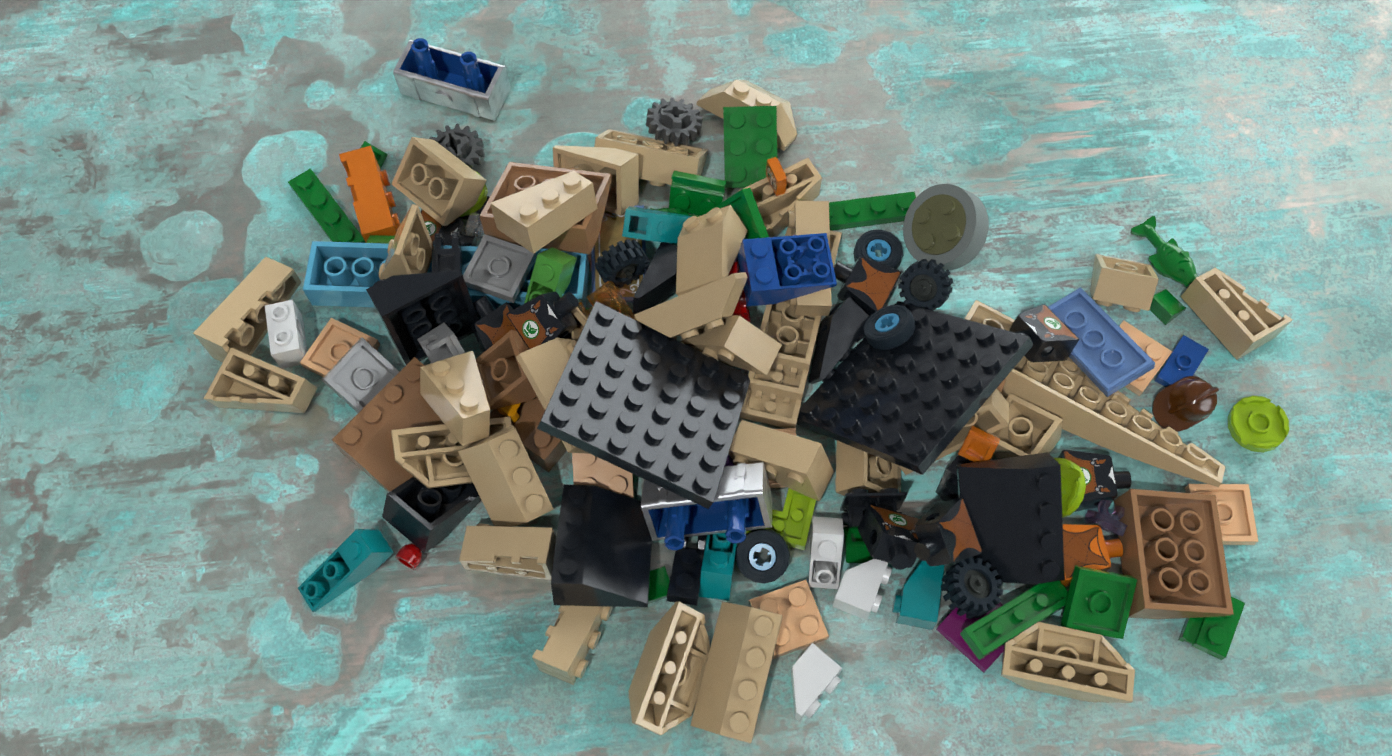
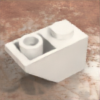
M812 516L808 573L809 587L839 589L844 538L842 518Z
M872 559L846 570L832 607L867 620L870 612L877 613L883 597L877 594L880 584L887 585L893 568L887 566L888 562Z
M813 643L792 666L791 670L794 716L799 722L805 715L810 719L821 706L818 699L826 691L830 695L841 682L838 675L842 667Z

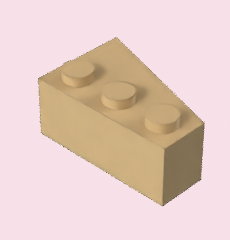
M809 158L783 169L787 176L785 194L776 196L767 177L745 187L751 188L769 237L778 236L788 226V213L794 210L795 201H814L819 196L822 177Z
M575 171L490 203L497 229L533 254L598 209L593 182Z
M1215 267L1195 278L1181 298L1238 360L1276 338L1293 319L1287 315L1279 316L1268 308V302L1263 299L1257 301L1244 292L1246 289L1244 286Z
M732 315L723 319L724 325L711 330H707L706 326L698 329L699 335L681 341V343L702 352L707 357H713L727 365L763 375L768 374L782 346L739 315Z
M230 348L204 400L218 408L305 413L317 387L303 377Z
M469 351L421 366L420 394L459 443L464 446L489 437L490 407L474 352Z
M741 420L733 436L729 455L734 465L738 463L764 462L768 479L820 502L834 473L821 443Z
M488 524L467 526L459 561L464 569L551 580L556 536L553 528L502 527Z
M561 605L558 609L560 614L555 625H549L545 636L549 638L543 651L536 649L532 656L538 669L543 673L574 685L577 677L580 679L583 677L588 665V661L585 658L589 649L594 650L601 636V632L598 629L602 620L607 621L613 607Z

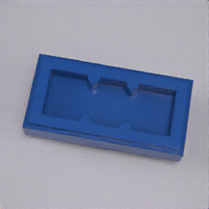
M1183 335L1154 381L1164 387H1168L1185 377L1193 376L1209 349Z

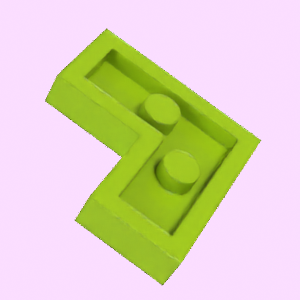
M788 488L783 512L772 509V527L764 529H771L780 534L789 547L805 550L816 500Z

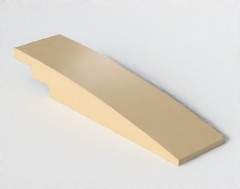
M787 228L785 236H791V228ZM830 230V252L834 267L842 233ZM789 300L766 305L760 330L782 346L767 375L749 371L750 384L739 418L783 428H796L822 316H795L794 306L789 305Z

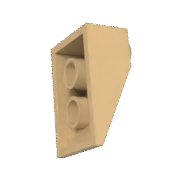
M560 145L553 147L554 167L609 173L612 175L605 211L623 215L626 212V208L629 206L634 207L639 203L638 154L617 148Z
M411 205L397 229L394 239L390 240L386 262L382 263L379 269L380 280L394 275L428 272L434 245L418 205Z
M731 205L721 209L718 207L714 208L707 214L699 217L692 216L683 223L677 244V296L728 276L739 252L742 240L748 231Z

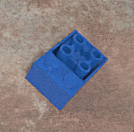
M827 233L742 240L738 260L741 273L746 272L748 277L744 286L746 306L777 304L837 285Z

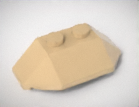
M734 80L714 87L697 101V106L722 119L723 107L777 106V148L784 151L797 138V130L790 102L747 80Z
M746 272L731 274L634 314L637 321L670 338L681 336L682 340L699 335L698 329L705 326L707 330L724 325L723 319L733 315L747 281Z
M511 418L490 419L489 436L511 426ZM445 424L391 430L395 461L428 489L473 483L458 450L473 443L462 446Z
M675 602L650 631L628 690L632 723L657 735H663L667 730L692 716L710 651L709 638L704 625L706 623L704 614L681 602Z
M1037 622L1005 643L1001 676L1026 689L1086 702L1131 703L1133 701L1135 669L1129 663H1126L1118 651L1100 634Z

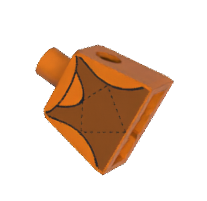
M1063 524L1065 580L1060 582L1064 587L1070 586L1075 566L1108 571L1111 567L1110 558L1123 556V546L1120 539L1104 540L1102 529L1098 525Z

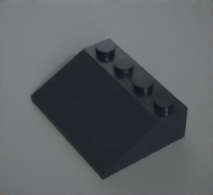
M460 270L394 275L387 279L379 280L372 287L366 289L406 365L414 357L419 361L427 358L417 339L442 323H445L459 341L473 334L471 325L479 320Z
M1048 452L957 465L958 498L963 497L983 551L981 554L973 556V560L981 558L983 559L982 565L986 562L991 564L989 570L992 572L996 569L998 572L995 579H1001L1005 583L1041 584L1065 580L1060 464Z
M563 485L551 577L554 605L648 607L652 538L642 512L640 500L595 485Z

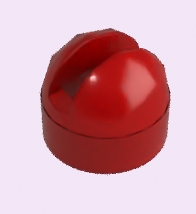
M407 544L398 551L395 558L406 567L415 570L422 560V553L416 545Z

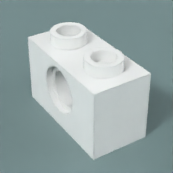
M293 300L266 305L265 312L271 356L281 369L301 365L300 361L307 353L303 316Z

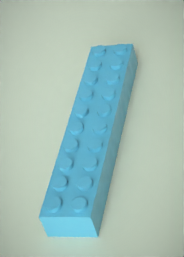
M312 241L303 291L310 303L314 306L375 308L366 289L372 287L380 280L379 269L381 264L386 262L389 244ZM448 245L443 246L444 249L452 248V246ZM461 246L462 275L466 271L478 246ZM541 248L540 250H538V251L536 252V255H538L539 253H541V252H543V251H545V250H547V249H542V248ZM562 251L577 257L570 284L564 294L567 292L572 293L579 302L578 308L585 315L590 268L588 254ZM432 260L427 273H432ZM535 262L514 303L467 287L472 302L474 303L486 295L495 309L506 302L513 309L523 305Z

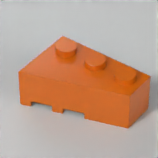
M367 146L339 154L341 163L348 175L346 181L348 187L351 188L354 209L365 242H367L370 235L395 236L401 224L398 214H393L392 208L396 207L392 191L387 192L386 186L390 185L387 171H381L372 147Z

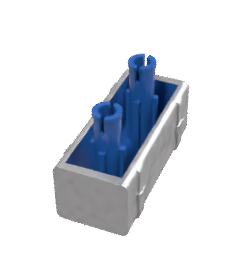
M423 38L408 42L393 71L399 91L403 95L494 121L510 91L506 66L478 59L473 52L460 54L432 46Z
M764 462L738 463L735 466L724 467L714 502L709 509L644 479L641 508L652 541L664 540L665 546L668 549L679 550L683 548L684 537L726 533V539L731 543H741L746 538L745 530L772 527L773 499Z

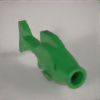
M1151 216L1144 223L1131 228V234L1146 237L1156 248V254L1149 256L1148 261L1157 273L1184 285L1186 289L1195 278L1199 277L1189 252L1178 247L1177 242L1173 238L1165 242L1155 231V216Z

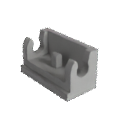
M445 323L417 339L431 363L465 353L457 337Z

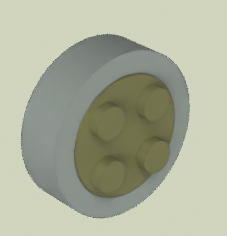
M952 184L931 186L914 199L906 213L903 225L905 245L909 253L917 261L922 259L930 261L933 259L936 260V264L942 263L945 265L943 267L944 270H954L963 267L978 255L986 241L989 227L987 211L982 201L967 190Z

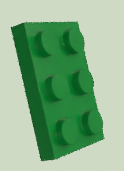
M777 106L723 107L725 188H745L766 178L767 160L774 157L777 158Z

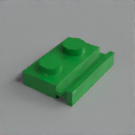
M674 170L671 178L669 208H680L687 213L701 216L707 214L713 207L724 201L725 180Z
M1231 597L1233 615L1186 618L1178 640L1192 644V647L1220 660L1225 659L1245 603Z

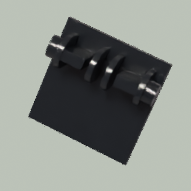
M885 488L880 490V493H868L867 489L850 490V493H845L840 507V511H847V513H842L841 515L843 525H848V528H858L863 518V511L864 513L866 512L869 504L897 512L907 497V492H899L896 488Z

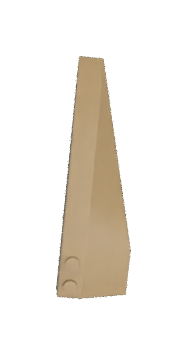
M975 300L964 318L1007 331L1010 330L1015 321L978 300ZM1024 356L1006 377L1001 393L1005 399L1011 393L1063 419L1062 429L1127 457L1216 487H1219L1222 483L1225 465L1195 444L1190 443L1186 445L1183 443L1178 435L1179 433L1168 426L1167 429L1160 427L1151 420L1153 418L1151 413L1144 408L1141 412L1129 405L1131 399L1121 392L1117 391L1106 397L1070 357L1065 361L1033 363Z

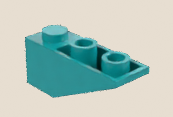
M629 206L625 212L622 237L678 244V236L683 228V223L692 216Z
M356 529L298 587V590L312 612H315L375 572L394 552L379 529Z
M726 533L707 535L701 569L699 597L730 601L737 543L729 542L726 539Z

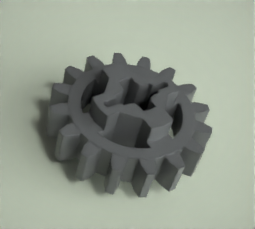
M671 97L670 102H667L662 98L660 104L653 102L652 108H648L646 126L649 127V134L656 133L655 139L663 138L666 145L669 141L673 142L675 146H678L680 141L688 145L689 139L695 141L697 135H700L703 117L699 116V109L692 110V103L685 105L684 99L677 102Z
M456 124L454 129L446 125L445 132L436 130L437 138H429L438 142L474 171V164H482L480 157L485 156L482 139L479 138L476 130L471 132L469 126L464 127L462 130L459 124Z

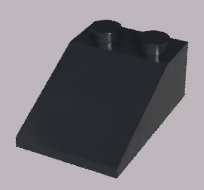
M413 476L387 493L382 518L421 551L426 553L445 539L476 507L481 498L474 483L428 489Z

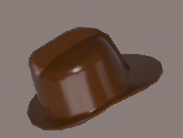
M1185 377L1164 388L1156 395L1152 409L1154 418L1165 429L1169 426L1176 432L1186 430L1207 419L1212 414L1217 405L1216 393L1219 389L1199 377Z

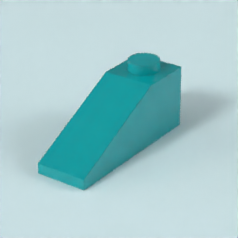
M922 561L905 583L900 595L895 594L892 612L897 613L896 623L929 630L934 629L938 621L941 585L943 582L941 580L945 565L929 566L926 561Z

